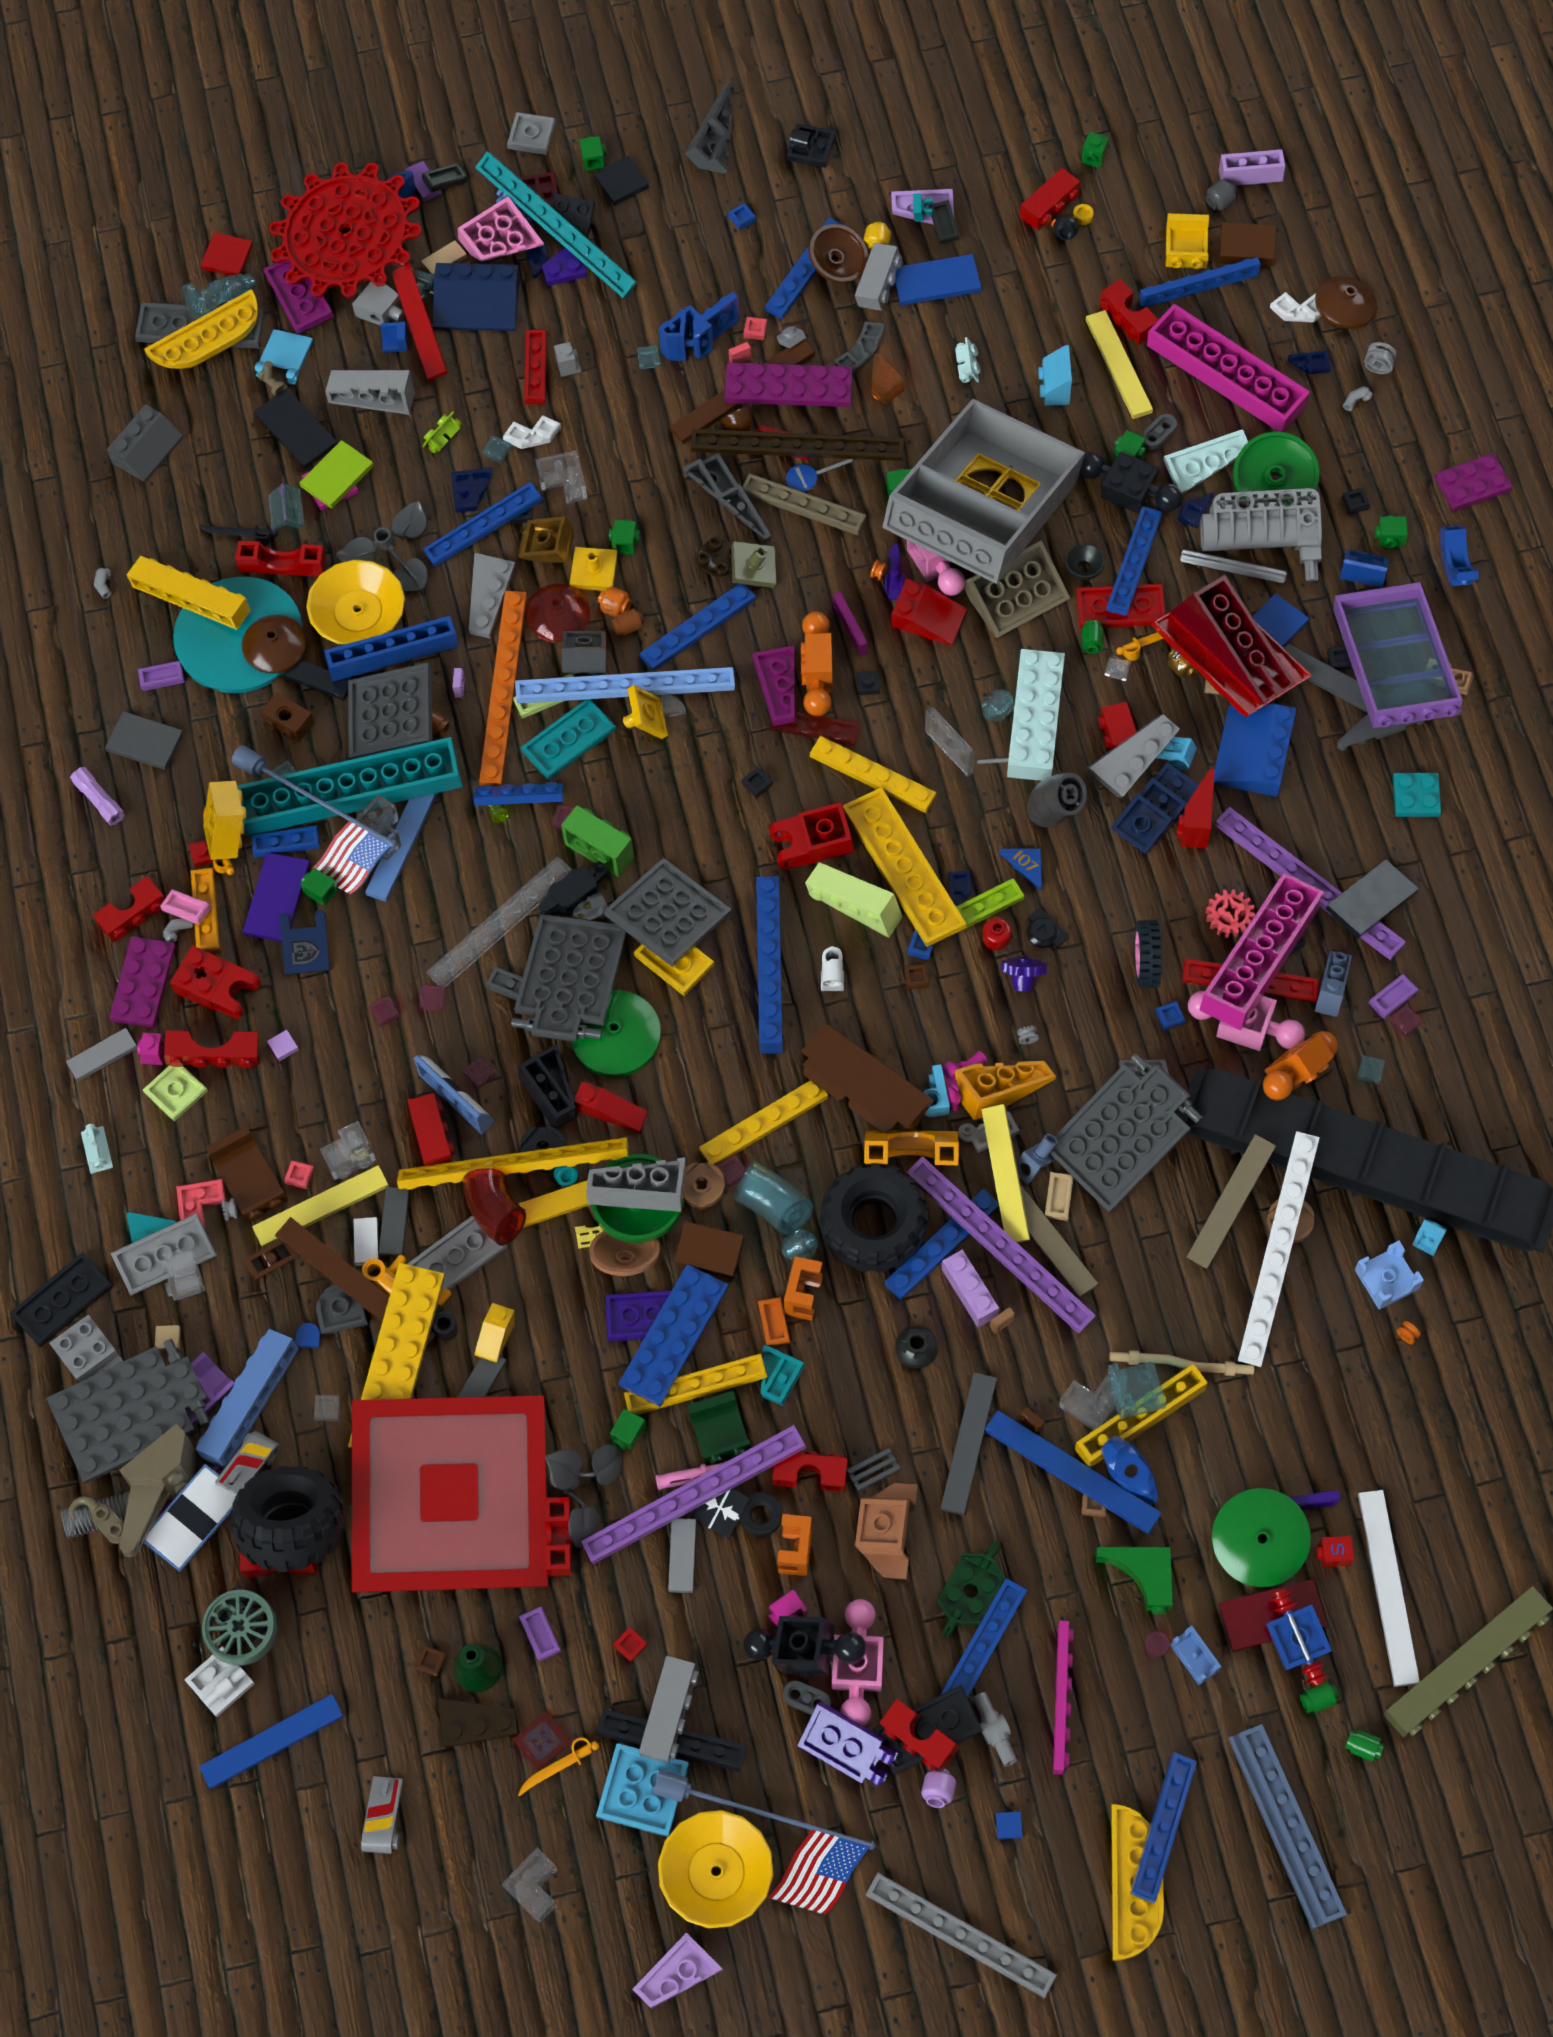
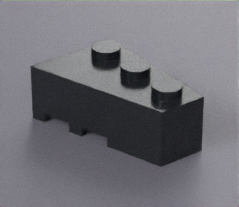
M558 1044L518 1066V1079L551 1126L556 1129L575 1118V1104L564 1072V1065L560 1058Z

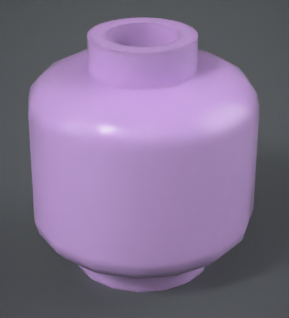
M936 1768L934 1771L927 1772L921 1790L922 1797L928 1805L935 1808H943L953 1800L956 1779L947 1769L940 1770Z

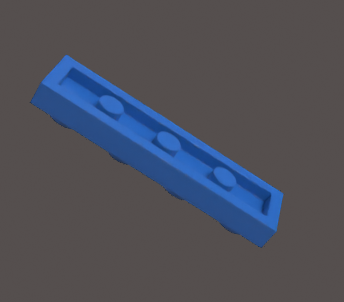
M549 782L538 785L527 783L516 786L505 784L495 787L483 785L475 787L474 805L563 802V783Z

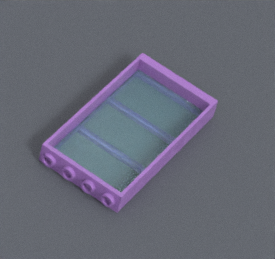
M1420 582L1335 596L1333 610L1373 728L1460 715L1462 697Z

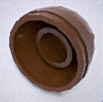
M749 405L722 417L720 420L726 430L751 431L753 416Z

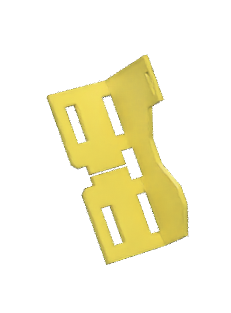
M584 1225L575 1227L578 1249L590 1247L591 1242L596 1237V1233L593 1234L592 1231L599 1230L601 1233L603 1229L600 1226L585 1227ZM587 1232H589L588 1235H582V1236H580L581 1233H587ZM590 1241V1244L581 1245L582 1242Z

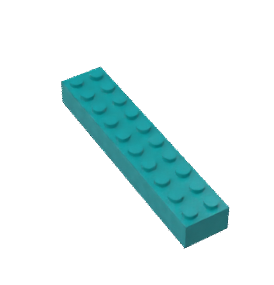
M451 737L280 776L345 814L463 787L456 751ZM275 778L237 786L238 790L242 791L241 806L246 808V820H243L247 836L339 816Z

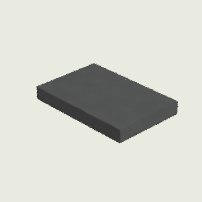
M123 711L105 749L108 752L167 770L184 733L180 729Z

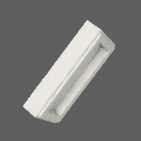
M377 1217L354 1219V1256L356 1266L364 1265L367 1260L372 1258L379 1259Z

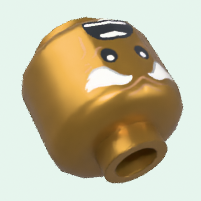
M1175 648L1169 653L1168 666L1180 678L1193 677L1198 672Z

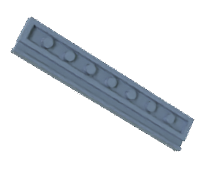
M1258 1725L1229 1737L1230 1745L1311 1929L1313 1930L1346 1916L1347 1913L1263 1725Z

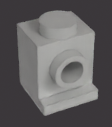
M571 343L555 345V357L561 377L581 372L577 350L572 349Z

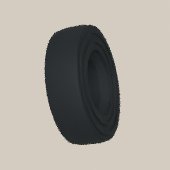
M759 1492L748 1496L750 1499L740 1516L742 1527L748 1533L757 1537L773 1534L782 1522L783 1511L781 1504L774 1496L768 1493ZM757 1506L767 1507L771 1513L769 1520L765 1523L755 1522L751 1516L753 1509Z

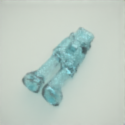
M239 273L209 282L208 287L202 290H197L192 283L182 286V293L189 308H194L196 315L203 316L224 301L227 303L249 291L251 287L256 286V280L249 273L245 275Z

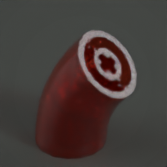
M490 1168L476 1169L464 1175L462 1181L466 1202L473 1219L480 1229L499 1246L511 1243L523 1229L526 1221V1211L512 1197L507 1186L506 1175L502 1171Z

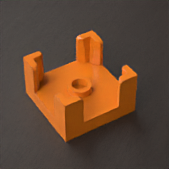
M794 1257L784 1297L785 1315L813 1321L815 1312L812 1309L814 1296L803 1292L805 1285L821 1287L823 1274L820 1273L822 1262Z
M782 1514L783 1538L795 1539L794 1551H778V1573L807 1576L812 1538V1517Z

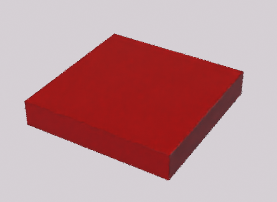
M214 232L201 262V269L240 278L253 248V241Z

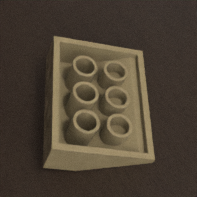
M1042 540L1027 546L997 584L977 574L965 580L964 589L971 603L996 638L1070 599Z

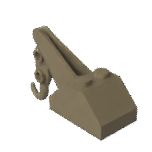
M176 1423L119 1470L130 1486L124 1523L110 1507L96 1502V1500L89 1496L75 1499L70 1505L69 1515L75 1520L76 1508L79 1505H87L90 1509L93 1523L111 1543H119V1547L126 1557H134L138 1554L166 1501L174 1500L194 1477L198 1453L186 1433Z

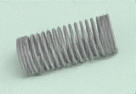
M130 1491L124 1492L123 1496L119 1494V1498L115 1495L114 1497L111 1496L110 1499L108 1497L106 1500L103 1498L102 1502L99 1499L97 1502L110 1507L117 1516L119 1514L120 1519L124 1523L123 1515L125 1518ZM81 1505V1508L80 1506L76 1508L75 1515L77 1519L75 1520L70 1517L69 1508L62 1509V1523L69 1539H73L76 1536L79 1537L80 1534L83 1536L93 1531H100L96 1525L94 1529L90 1509L87 1505Z

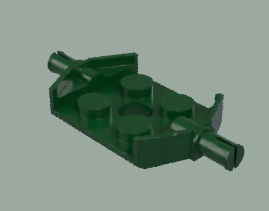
M992 1541L987 1552L984 1554L962 1553L960 1561L939 1598L936 1600V1603L947 1618V1623L940 1633L943 1637L946 1634V1638L950 1639L955 1627L979 1626L1005 1580V1575L995 1562V1556L1001 1547L999 1543L996 1545V1542ZM967 1586H974L978 1594L973 1598H969L964 1594V1589Z

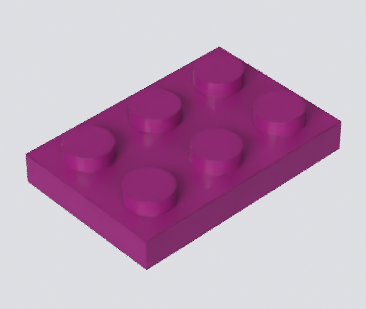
M1494 453L1435 474V480L1453 512L1508 493L1513 487Z

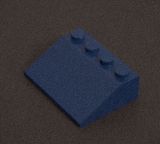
M436 263L433 329L516 331L520 289L518 265Z

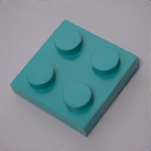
M1393 773L1395 817H1440L1441 805L1438 773Z

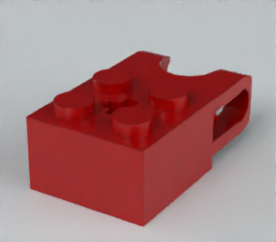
M841 802L798 813L796 817L774 822L769 827V834L774 841H788L792 843L790 847L780 851L777 855L778 866L783 870L797 868L854 852Z
M192 945L171 979L170 984L176 994L238 1020L244 1011L240 1003L233 999L234 994L242 989L256 991L261 984V980L253 972Z

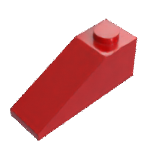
M581 1082L574 1099L576 1112L638 1133L641 1132L648 1111L603 1088Z

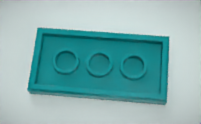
M585 699L520 747V749L547 780H550L616 731V726L591 699Z

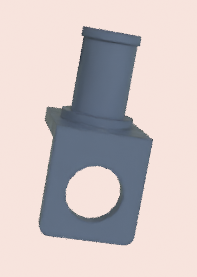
M1045 1134L1039 1144L1024 1151L1016 1162L1019 1178L1025 1184H1030L1042 1167L1054 1162L1055 1158L1050 1152L1058 1143L1055 1136ZM1022 1163L1029 1165L1031 1169L1030 1175L1023 1174L1021 1171Z

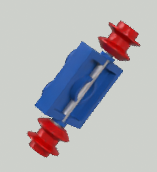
M1284 1588L1272 1593L1274 1598L1270 1600L1277 1603L1278 1607L1274 1611L1283 1613L1284 1616L1266 1623L1267 1629L1285 1670L1305 1663L1306 1666L1301 1671L1302 1674L1308 1675L1309 1679L1305 1683H1311L1312 1687L1322 1684L1326 1681L1325 1677L1329 1674L1322 1673L1321 1667L1324 1663L1314 1662V1658L1331 1652L1332 1649L1313 1605H1308L1293 1612L1291 1609L1295 1608L1297 1601H1291L1290 1595L1293 1591L1288 1592Z

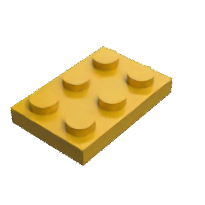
M643 944L633 952L634 957L683 996L714 966V961L696 947L673 967Z

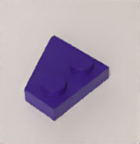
M567 248L561 250L542 265L547 286L587 277L584 263Z

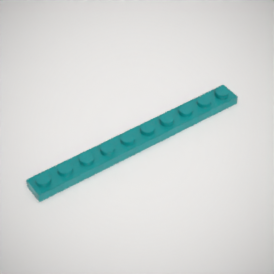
M487 151L475 168L505 195L509 196L514 203L615 292L626 299L638 282L492 153Z

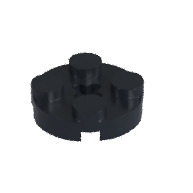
M552 1126L534 1127L523 1136L520 1151L539 1150V1145L545 1146L546 1144L549 1145L548 1149L566 1146L564 1136ZM539 1169V1170H536V1171H541L542 1173H548V1172H550L551 1170Z

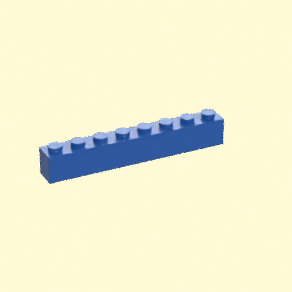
M779 876L756 877L760 1054L783 1053Z

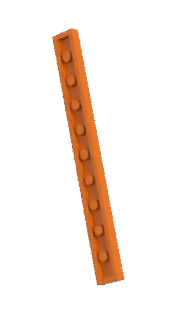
M505 591L480 771V786H502L527 601L526 592Z

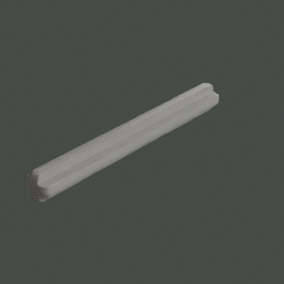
M1186 549L1182 551L1180 558L1185 563L1284 583L1287 575L1285 570Z

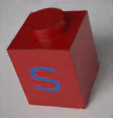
M1322 1537L1319 1545H1316V1558L1321 1560V1567L1351 1566L1354 1561L1352 1537Z

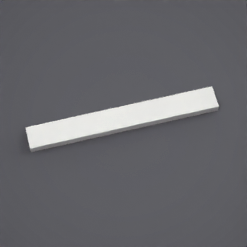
M1383 1490L1362 1492L1358 1494L1393 1684L1394 1687L1415 1685L1420 1681Z

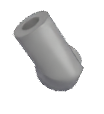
M1365 386L1351 391L1343 404V408L1347 411H1352L1357 400L1361 398L1364 401L1370 400L1372 392Z
M99 568L94 579V587L103 599H107L112 595V592L106 585V580L110 579L111 571L108 568Z
M183 918L171 920L163 931V937L166 942L174 943L177 940L178 932L181 929L193 928V922Z

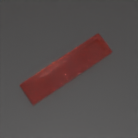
M795 712L794 722L773 726L771 721L769 729L770 731L819 739L822 736L832 742L855 746L860 723Z

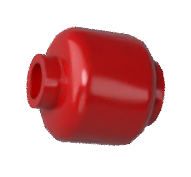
M994 917L984 924L982 940L989 949L1002 950L1009 945L1012 935V928L1009 922L1003 918Z

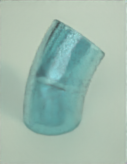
M756 1161L750 1163L734 1194L735 1201L761 1216L779 1233L784 1235L791 1234L800 1229L810 1218L813 1211L812 1202L802 1192L780 1175Z

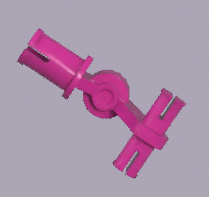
M981 1051L976 1052L967 1061H961L960 1063L948 1061L942 1066L948 1100L952 1111H958L960 1109L959 1103L961 1102L955 1070L973 1064H986L987 1058Z

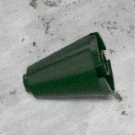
M473 1643L464 1646L458 1653L454 1661L453 1672L456 1681L461 1687L469 1692L480 1693L488 1691L499 1681L503 1667L501 1658L494 1648L483 1643Z

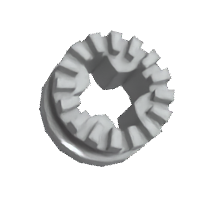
M1027 1026V1028L1018 1029L1019 1043L1025 1045L1038 1041L1039 1036L1035 1034L1037 1027L1030 1026L1029 1028Z
M234 1198L230 1199L229 1202L223 1200L222 1208L225 1211V1220L228 1221L230 1217L237 1219L238 1213Z

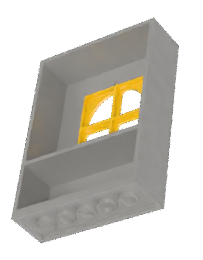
M972 399L890 494L882 528L997 584L1074 488L1085 452ZM983 470H993L1002 474L992 487H988L968 477V475ZM1008 479L1016 480L1022 487L1024 492V501L1022 503L999 492Z

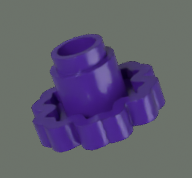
M1028 957L1008 958V960H1002L1001 972L1012 975L1014 990L1026 992L1032 990L1035 976L1047 974V963Z

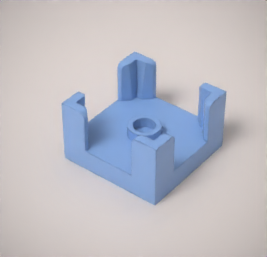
M1400 1241L1389 1245L1385 1253L1369 1260L1368 1256L1359 1260L1355 1268V1272L1379 1310L1419 1290L1424 1281L1420 1273L1416 1271L1413 1274L1403 1258L1405 1249Z

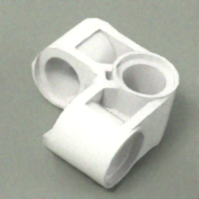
M834 946L827 948L822 954L821 991H844L842 952ZM829 957H836V958H837V959H831V960L827 961V959H828Z

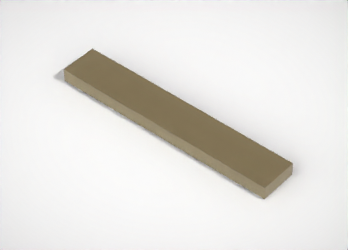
M750 473L742 486L748 497L855 535H859L866 521V514Z
M1256 1134L1254 1135L1186 1258L1206 1269L1209 1268L1275 1150L1276 1145Z
M1021 1186L1030 1237L1078 1299L1082 1298L1098 1286V1282Z

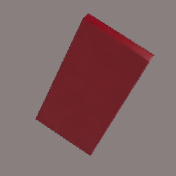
M1313 1579L1220 1602L1218 1606L1232 1652L1273 1642L1266 1623L1280 1618L1284 1614L1275 1612L1274 1610L1278 1607L1277 1603L1270 1600L1274 1598L1272 1593L1284 1588L1288 1592L1293 1591L1290 1595L1291 1601H1297L1295 1608L1291 1609L1293 1612L1312 1604L1322 1629L1327 1628L1328 1625Z

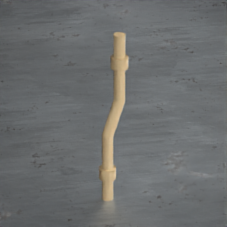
M1129 1350L1128 1353L1110 1352L1109 1361L1128 1362L1129 1365L1158 1363L1186 1369L1194 1364L1199 1372L1224 1373L1225 1376L1254 1374V1365L1235 1364V1362L1225 1361L1224 1364L1199 1363L1167 1354H1146Z

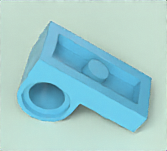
M1173 737L1156 758L1166 759L1172 766L1180 770H1188L1197 748L1191 738Z
M942 1065L932 1066V1074L928 1075L930 1089L925 1090L924 1093L934 1099L937 1104L930 1106L925 1116L949 1115L950 1105Z
M1426 1218L1412 1245L1434 1256L1448 1228Z

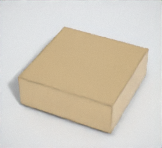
M179 1325L156 1326L155 1346L158 1347L159 1351H167L163 1343L169 1339H172L176 1349L180 1350L181 1327Z

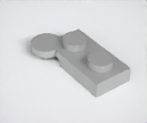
M1008 1111L1007 1117L1011 1137L1019 1134V1129ZM968 1123L960 1126L958 1135L962 1141H972L978 1153L988 1149L984 1123L980 1124L977 1128Z

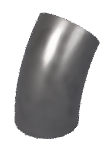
M1075 773L1056 774L1042 780L1032 790L1027 801V814L1030 820L1042 827H1054L1061 824L1066 819V816L1079 813L1084 807L1087 797L1084 781Z

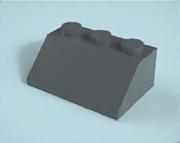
M145 404L107 448V451L114 465L146 482L183 439V435L162 413Z

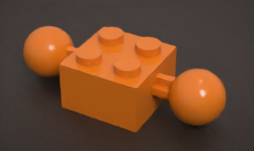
M818 611L808 613L802 621L805 642H801L802 685H806V695L803 703L806 711L813 716H822L829 711L832 702L829 693H833L831 633H828L830 623L827 616Z
M1319 1031L1308 1040L1283 1053L1264 1070L1267 1074L1263 1081L1265 1094L1270 1099L1283 1100L1293 1090L1302 1085L1301 1082L1305 1081L1307 1084L1318 1077L1316 1073H1320L1328 1068V1062L1337 1052L1338 1042L1335 1036L1327 1031Z

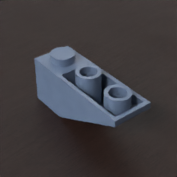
M1329 951L1315 1012L1334 1017L1338 1016L1352 955Z

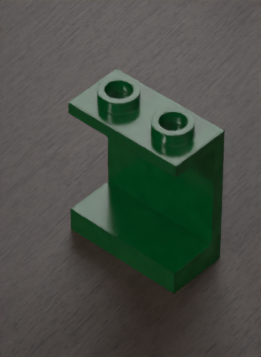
M733 1391L687 1405L705 1465L709 1463L711 1465L722 1463L725 1461V1458L731 1456L735 1458L751 1449Z

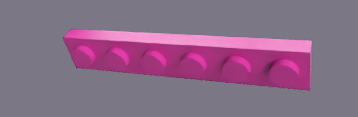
M1059 1621L1053 1753V1774L1063 1775L1064 1768H1069V1753L1065 1752V1743L1070 1742V1728L1066 1727V1718L1071 1716V1703H1066L1067 1693H1071L1072 1678H1067V1668H1072L1073 1654L1068 1653V1644H1073V1629H1069V1621Z

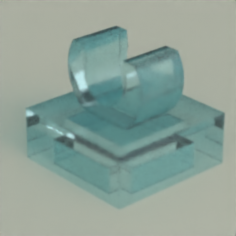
M417 269L414 274L422 297L424 298L427 292L434 295V276Z

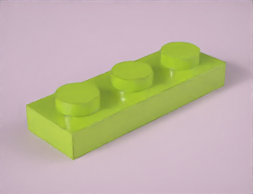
M1014 878L956 906L966 922V928L1024 900V894Z

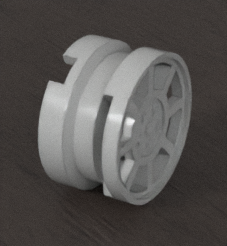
M1372 343L1369 345L1367 355L1365 356V367L1371 372L1378 374L1390 373L1397 357V351L1386 343Z

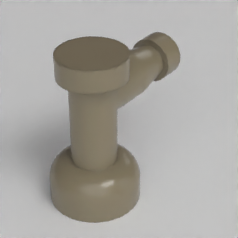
M266 361L264 363L265 369L259 373L258 378L262 382H266L271 387V393L276 396L286 388L288 389V386L284 382H277L273 378V363Z

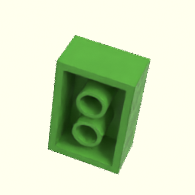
M576 805L561 825L566 846L594 863L600 861L607 868L608 872L618 878L634 859L631 836L623 830L618 831L613 828L609 821L605 819L600 820L588 808L583 809Z

